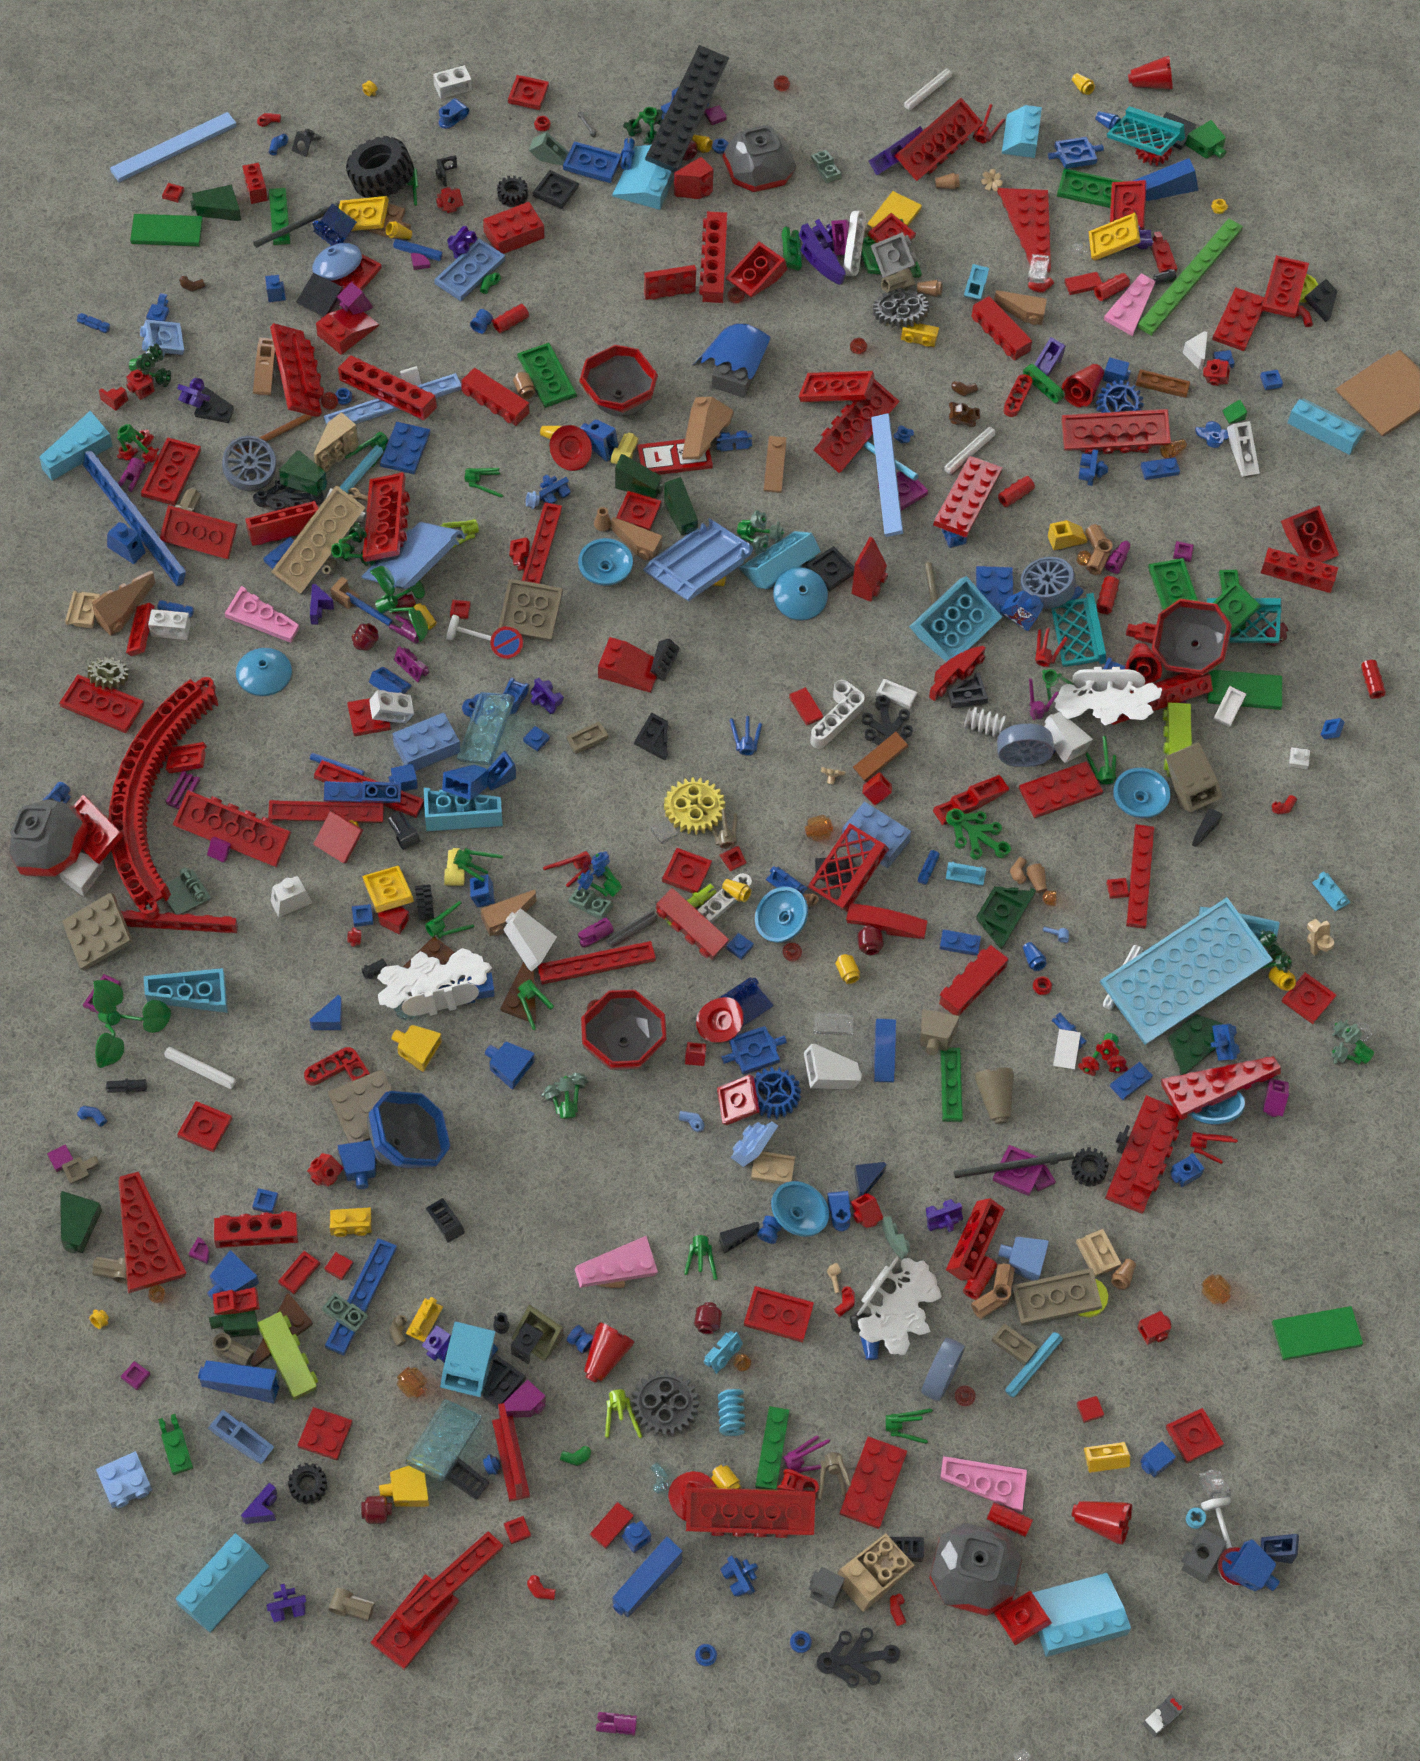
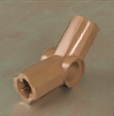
M1094 524L1085 530V534L1094 549L1086 569L1090 574L1101 575L1111 555L1113 544L1106 538L1101 526Z
M1004 1263L997 1265L993 1290L971 1303L973 1312L977 1317L982 1319L1009 1303L1015 1271L1014 1267ZM1003 1293L1006 1297L999 1298L996 1294Z

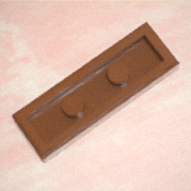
M1140 369L1135 386L1186 398L1191 382Z
M895 732L854 765L853 769L866 782L909 746Z

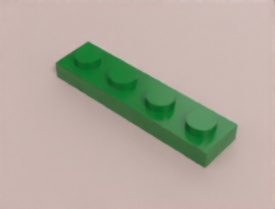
M286 188L269 189L272 233L289 225ZM290 232L273 240V245L291 244Z
M769 1406L755 1485L757 1489L776 1490L789 1409Z

